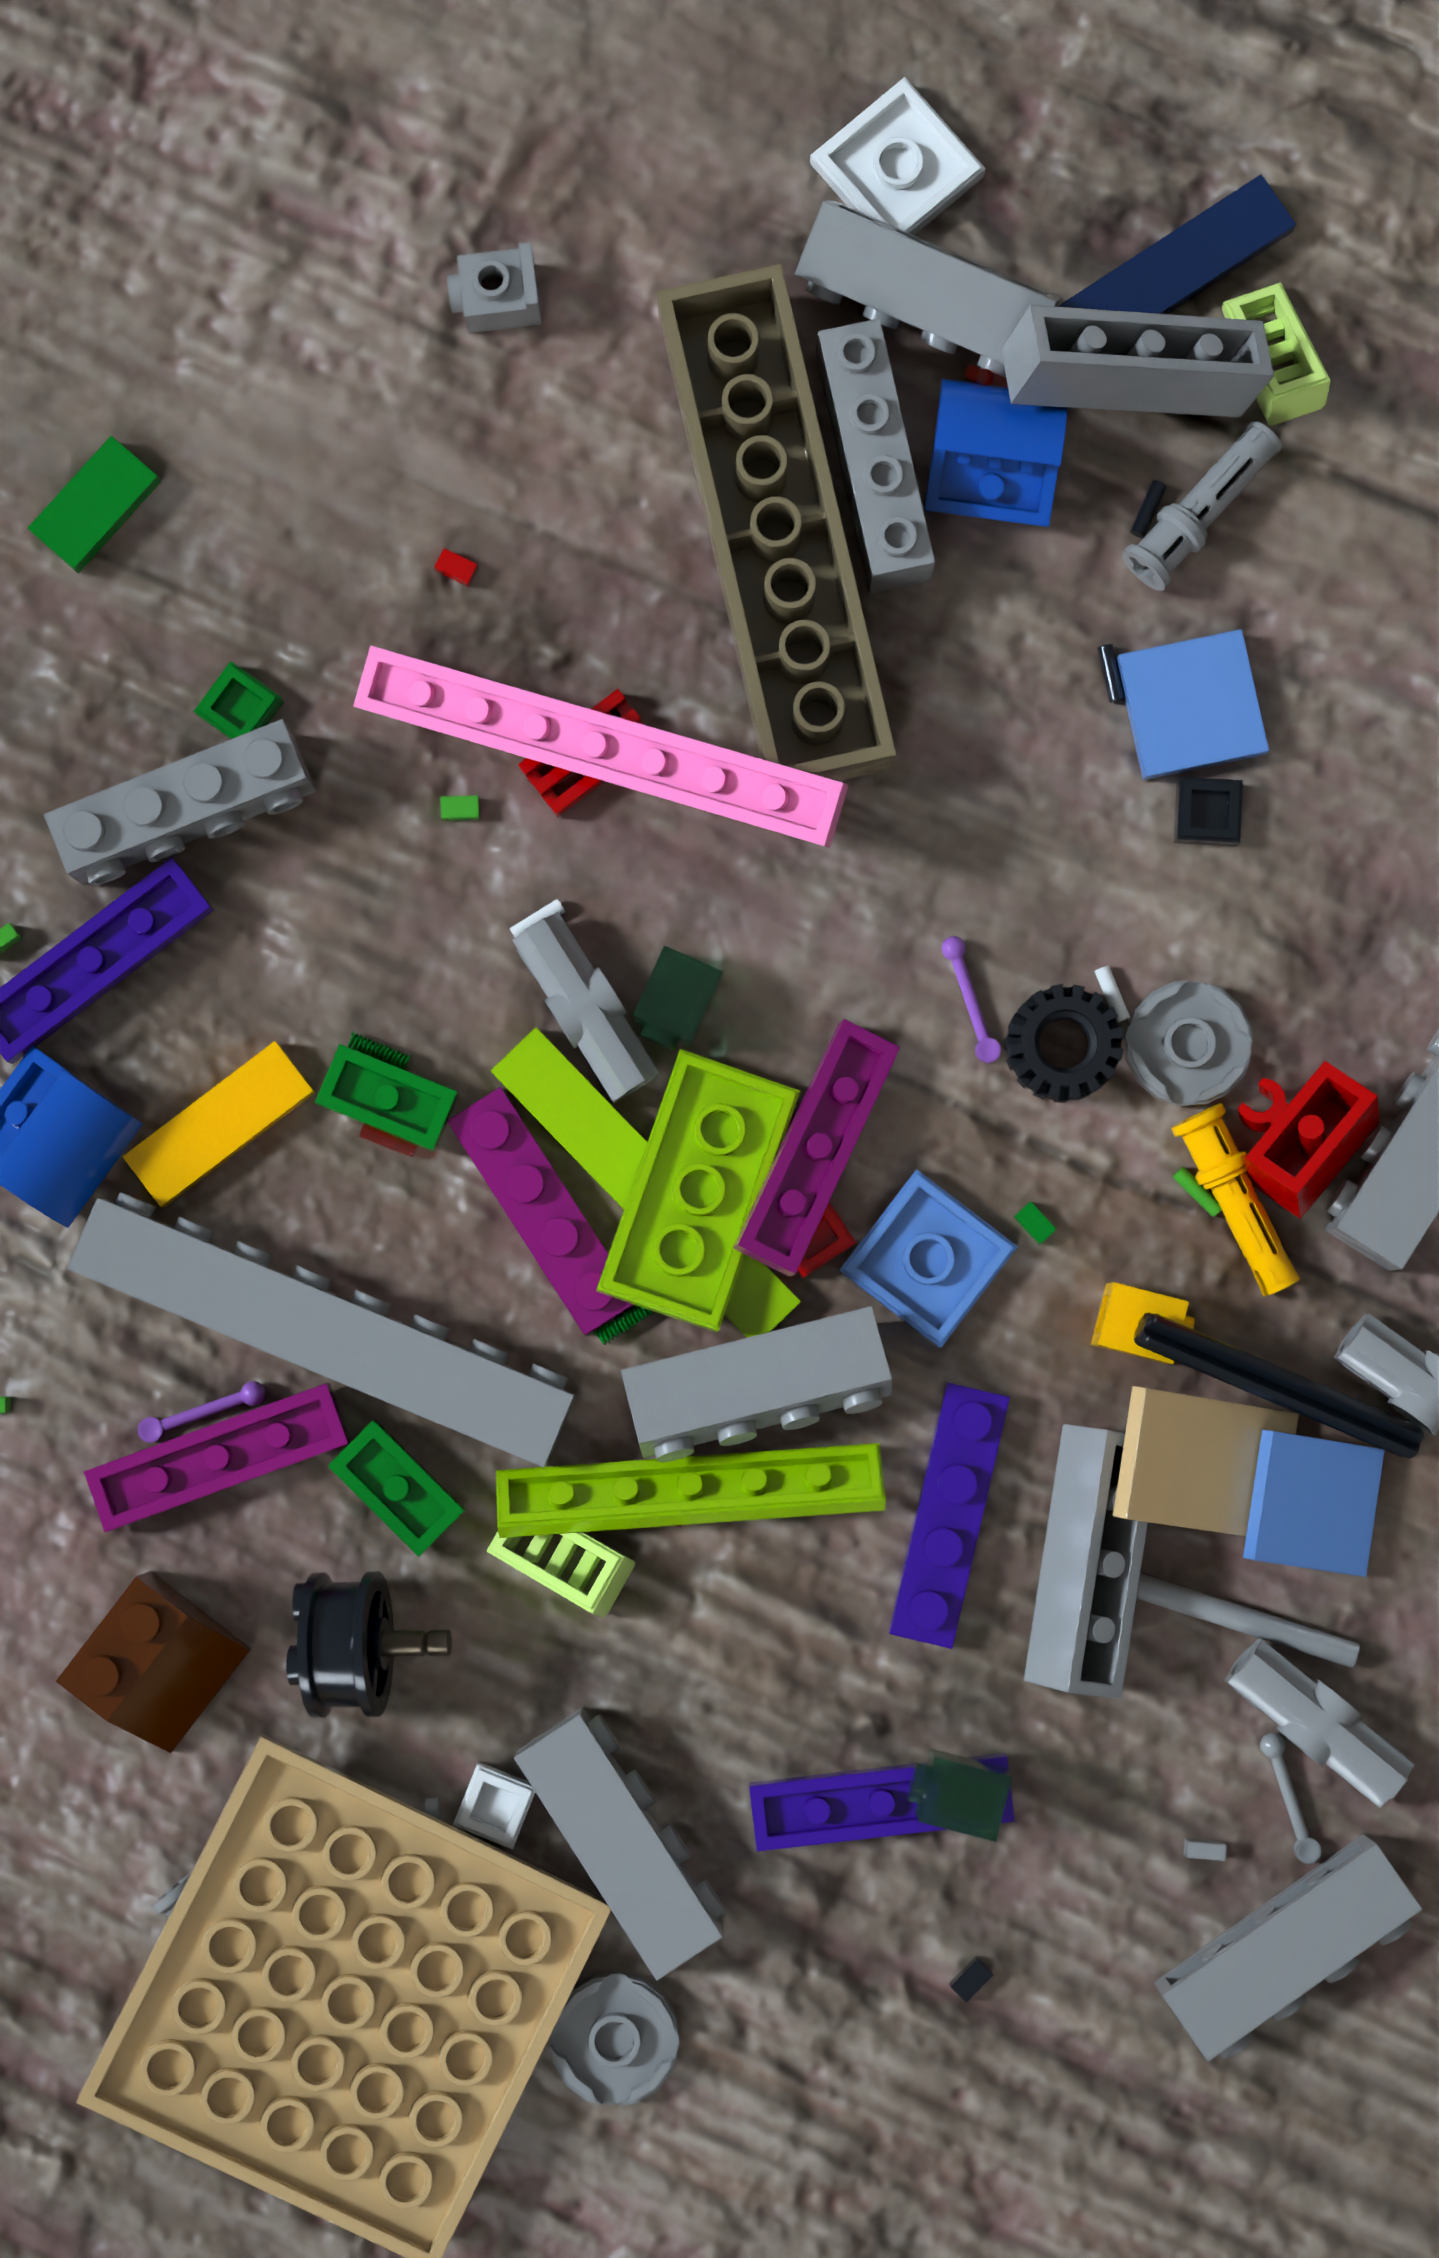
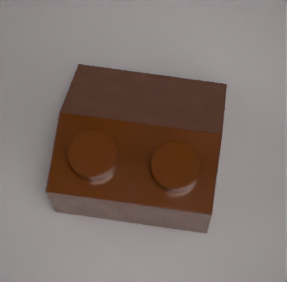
M149 1571L135 1577L56 1682L107 1722L172 1753L250 1652L251 1648L159 1576Z

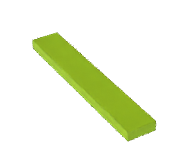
M535 1027L490 1071L624 1210L647 1141ZM745 1255L725 1316L748 1338L770 1332L801 1301L765 1264Z
M880 1443L689 1456L669 1462L647 1459L496 1470L497 1528L499 1538L885 1511L886 1508Z

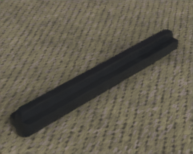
M1145 1313L1139 1320L1138 1327L1134 1333V1342L1140 1347L1378 1448L1385 1449V1451L1409 1459L1416 1456L1419 1452L1424 1432L1420 1426L1159 1314Z

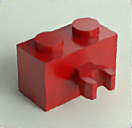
M1327 1061L1320 1065L1289 1104L1286 1102L1285 1093L1278 1083L1268 1078H1262L1258 1083L1259 1092L1273 1102L1272 1106L1264 1112H1256L1244 1103H1241L1238 1107L1239 1118L1247 1128L1256 1132H1265L1245 1157L1247 1173L1253 1184L1252 1186L1299 1219H1302L1379 1124L1378 1096Z

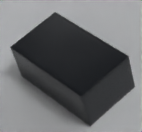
M975 1956L949 1985L967 2003L993 1976V1972Z

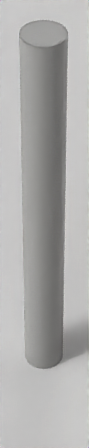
M1140 1573L1136 1599L1353 1668L1356 1663L1360 1644Z

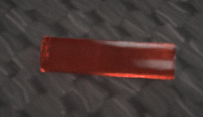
M969 365L965 369V376L968 380L982 385H989L993 381V373L988 369L977 365Z
M365 1124L359 1135L363 1139L412 1158L418 1147Z

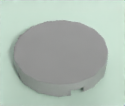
M1173 981L1152 991L1132 1012L1124 1035L1126 1062L1136 1082L1155 1099L1177 1107L1203 1106L1228 1094L1246 1074L1250 1062L1251 1044L1253 1043L1252 1027L1241 1005L1222 988L1198 981Z
M623 1971L593 1974L575 1985L550 2035L553 2064L566 2086L586 2101L603 2105V2103L610 2105L620 2104V2106L636 2104L658 2091L673 2071L680 2043L677 2016L664 1992L644 1977Z

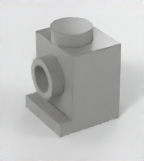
M531 242L518 243L519 248L457 256L459 273L447 275L451 311L452 313L464 312L468 333L542 324ZM503 280L501 286L495 290H486L480 285L485 282Z

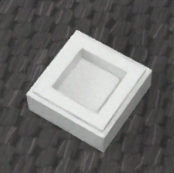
M478 1762L453 1826L513 1849L535 1791L529 1781Z

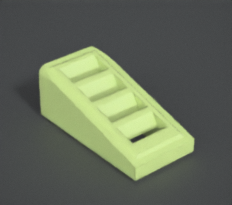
M1280 282L1224 301L1222 311L1225 318L1253 320L1275 312L1277 319L1264 323L1266 339L1270 341L1284 336L1285 341L1268 346L1272 366L1293 359V365L1273 371L1274 377L1256 397L1268 425H1277L1322 409L1326 405L1331 380L1282 283Z
M498 1532L496 1533L487 1549L488 1553L588 1612L603 1618L611 1610L635 1566V1561L585 1532L560 1534L563 1537L544 1569L537 1564L554 1534L535 1535L526 1552L521 1556L514 1551L522 1536L499 1538ZM579 1545L586 1550L567 1582L560 1577ZM601 1559L605 1560L606 1563L590 1592L586 1593L583 1590Z

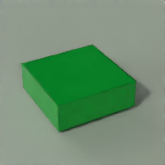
M230 661L193 712L231 740L268 725L284 703V700Z

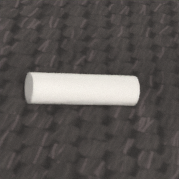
M556 899L509 929L516 938L526 928L556 912L562 915L565 913V910L559 900Z
M1109 965L1095 970L1094 972L1109 1008L1113 1007L1118 1015L1115 1019L1116 1022L1120 1023L1129 1019L1130 1015Z

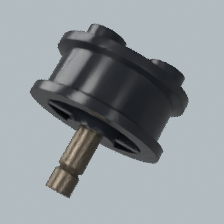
M379 1571L366 1572L360 1582H332L327 1573H312L306 1583H296L294 1586L292 1607L294 1619L298 1623L297 1645H290L287 1652V1679L290 1685H300L303 1704L307 1713L312 1718H325L329 1715L332 1708L361 1707L366 1717H380L384 1713L389 1700L394 1657L425 1656L426 1654L429 1656L451 1655L452 1635L450 1629L429 1630L427 1633L425 1630H394L388 1585L384 1575Z

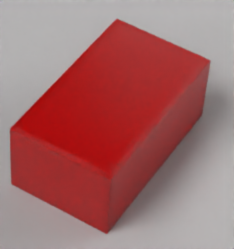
M445 548L434 566L436 572L467 587L470 586L479 569L478 564Z

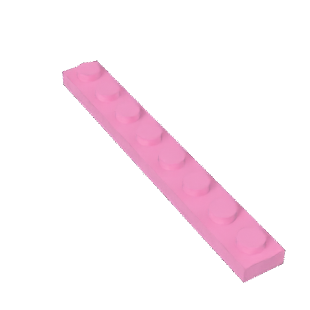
M371 645L353 705L356 708L829 848L831 847L849 786L829 778Z

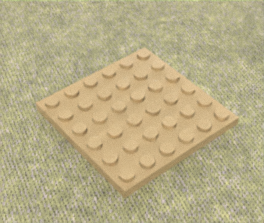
M261 1734L85 2081L76 2103L405 2258H442L606 1923L611 1909L604 1899Z

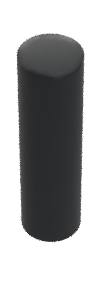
M1157 480L1152 481L1130 530V533L1139 538L1145 537L1167 488L1164 483Z
M1113 644L1102 645L1097 650L1109 702L1123 701L1125 697Z

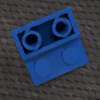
M942 379L924 510L1049 527L1058 467L1061 466L1068 407L1011 404L1008 387Z
M32 1045L0 1089V1185L47 1217L69 1228L140 1130L143 1123Z

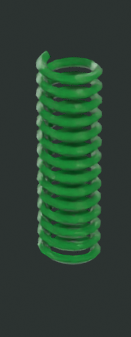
M353 1031L351 1032V1039L347 1047L354 1050L356 1048V1051L360 1050L361 1053L364 1052V1054H368L378 1060L381 1058V1061L384 1062L385 1060L386 1063L389 1062L393 1066L398 1064V1068L402 1066V1069L405 1070L412 1055L408 1056L407 1053L404 1054V1052L399 1050L396 1051L391 1046H383L382 1043L379 1044V1042L374 1040L371 1041L370 1038L367 1039L366 1036H358V1033L354 1034Z
M637 1305L636 1307L632 1306V1309L628 1308V1312L624 1311V1314L621 1313L616 1319L609 1320V1324L605 1323V1326H601V1329L594 1330L593 1334H596L600 1341L606 1345V1341L610 1343V1339L614 1340V1336L618 1338V1334L622 1335V1332L625 1333L626 1330H629V1326L633 1328V1324L641 1323V1319L645 1320V1317L648 1318L649 1315L656 1312Z

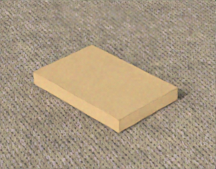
M1132 1386L1113 1516L1128 1520L1246 1536L1262 1429L1296 1435L1299 1414Z

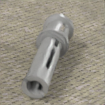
M1251 422L1247 426L1246 431L1217 463L1208 470L1206 475L1179 504L1172 503L1169 506H1164L1157 513L1158 523L1138 545L1130 544L1124 549L1122 558L1129 570L1152 589L1158 591L1165 590L1171 583V572L1190 552L1197 553L1205 546L1208 535L1206 529L1235 497L1242 492L1265 464L1282 449L1281 442L1276 434L1260 422Z

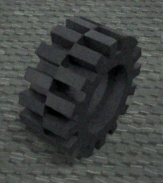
M1063 984L1053 985L1047 990H1040L1031 995L1012 1017L1008 1025V1034L1005 1038V1049H1007L1009 1057L1006 1061L1010 1071L1014 1070L1018 1077L1016 1081L1023 1088L1028 1087L1034 1092V1096L1040 1099H1053L1054 1102L1059 1103L1075 1099L1077 1101L1100 1089L1117 1071L1115 1068L1118 1062L1122 1060L1124 1049H1121V1040L1124 1038L1123 1027L1118 1028L1115 1020L1118 1017L1113 1007L1108 1009L1102 1002L1104 997L1097 992L1092 995L1084 991L1085 987L1075 984L1072 987H1063ZM1070 1020L1084 1030L1088 1039V1051L1080 1064L1071 1068H1060L1050 1064L1042 1055L1039 1044L1040 1035L1044 1027L1053 1021Z

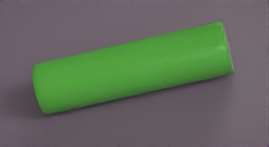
M1184 1166L1172 1176L1212 1217L1222 1210L1215 1197L1207 1189L1205 1190L1203 1185H1199L1196 1178Z

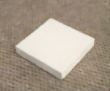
M905 77L810 155L812 167L848 207L913 235L918 233L984 177L986 170Z

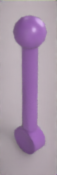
M950 936L942 943V954L952 962L978 1040L975 1046V1055L981 1062L991 1063L1000 1056L1001 1047L998 1041L989 1036L963 958L966 953V944L960 937Z
M249 1381L244 1384L240 1392L164 1419L157 1417L145 1418L139 1423L138 1435L145 1442H157L165 1435V1431L244 1403L249 1406H257L265 1399V1388L257 1381Z

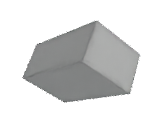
M1185 1838L1183 1854L1187 1858L1226 1861L1227 1844L1224 1841Z

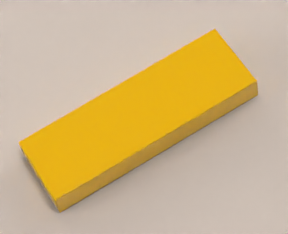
M274 1041L122 1157L158 1205L165 1208L316 1092L279 1043Z

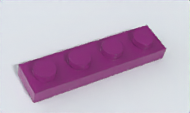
M846 1019L838 1023L733 1249L789 1277L796 1274L900 1050L899 1046Z
M501 1087L447 1121L585 1336L634 1305L596 1292L609 1254Z
M325 1383L86 1470L84 1474L104 1532H108L350 1444L351 1441L330 1383Z

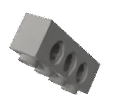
M880 318L818 331L816 360L869 595L930 582L935 560Z

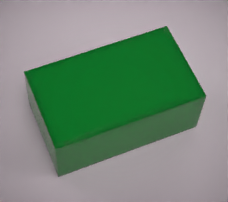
M1031 1201L1013 1216L1038 1245L1043 1243L1057 1230Z

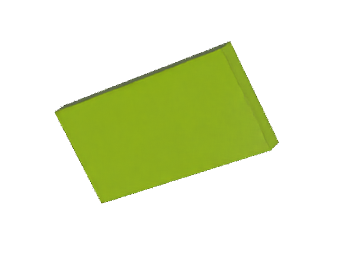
M680 1049L596 1292L718 1333L745 1254L733 1249V1246L785 1138L800 1090Z

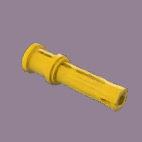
M1219 1103L1171 1127V1130L1175 1137L1183 1138L1199 1170L1195 1175L1198 1184L1203 1185L1205 1190L1211 1189L1216 1201H1218L1226 1217L1225 1219L1251 1267L1262 1295H1271L1300 1280V1277L1288 1258L1269 1216L1252 1186L1253 1184L1246 1172L1245 1157L1247 1153L1246 1151H1238L1222 1118L1226 1110L1223 1104Z

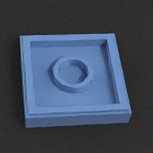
M1242 629L1119 654L1116 658L1143 781L1264 756L1269 752Z
M916 1169L840 1268L839 1272L938 1348H942L1018 1246Z
M1262 1429L1243 1558L1366 1577L1385 1449Z

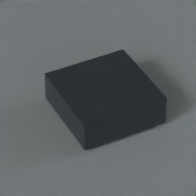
M1179 777L1176 783L1174 843L1237 846L1240 843L1243 780Z

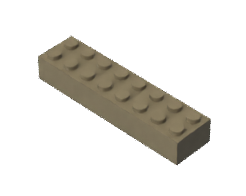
M780 263L657 291L658 317L760 758L835 781H843L892 770L896 751L782 265Z

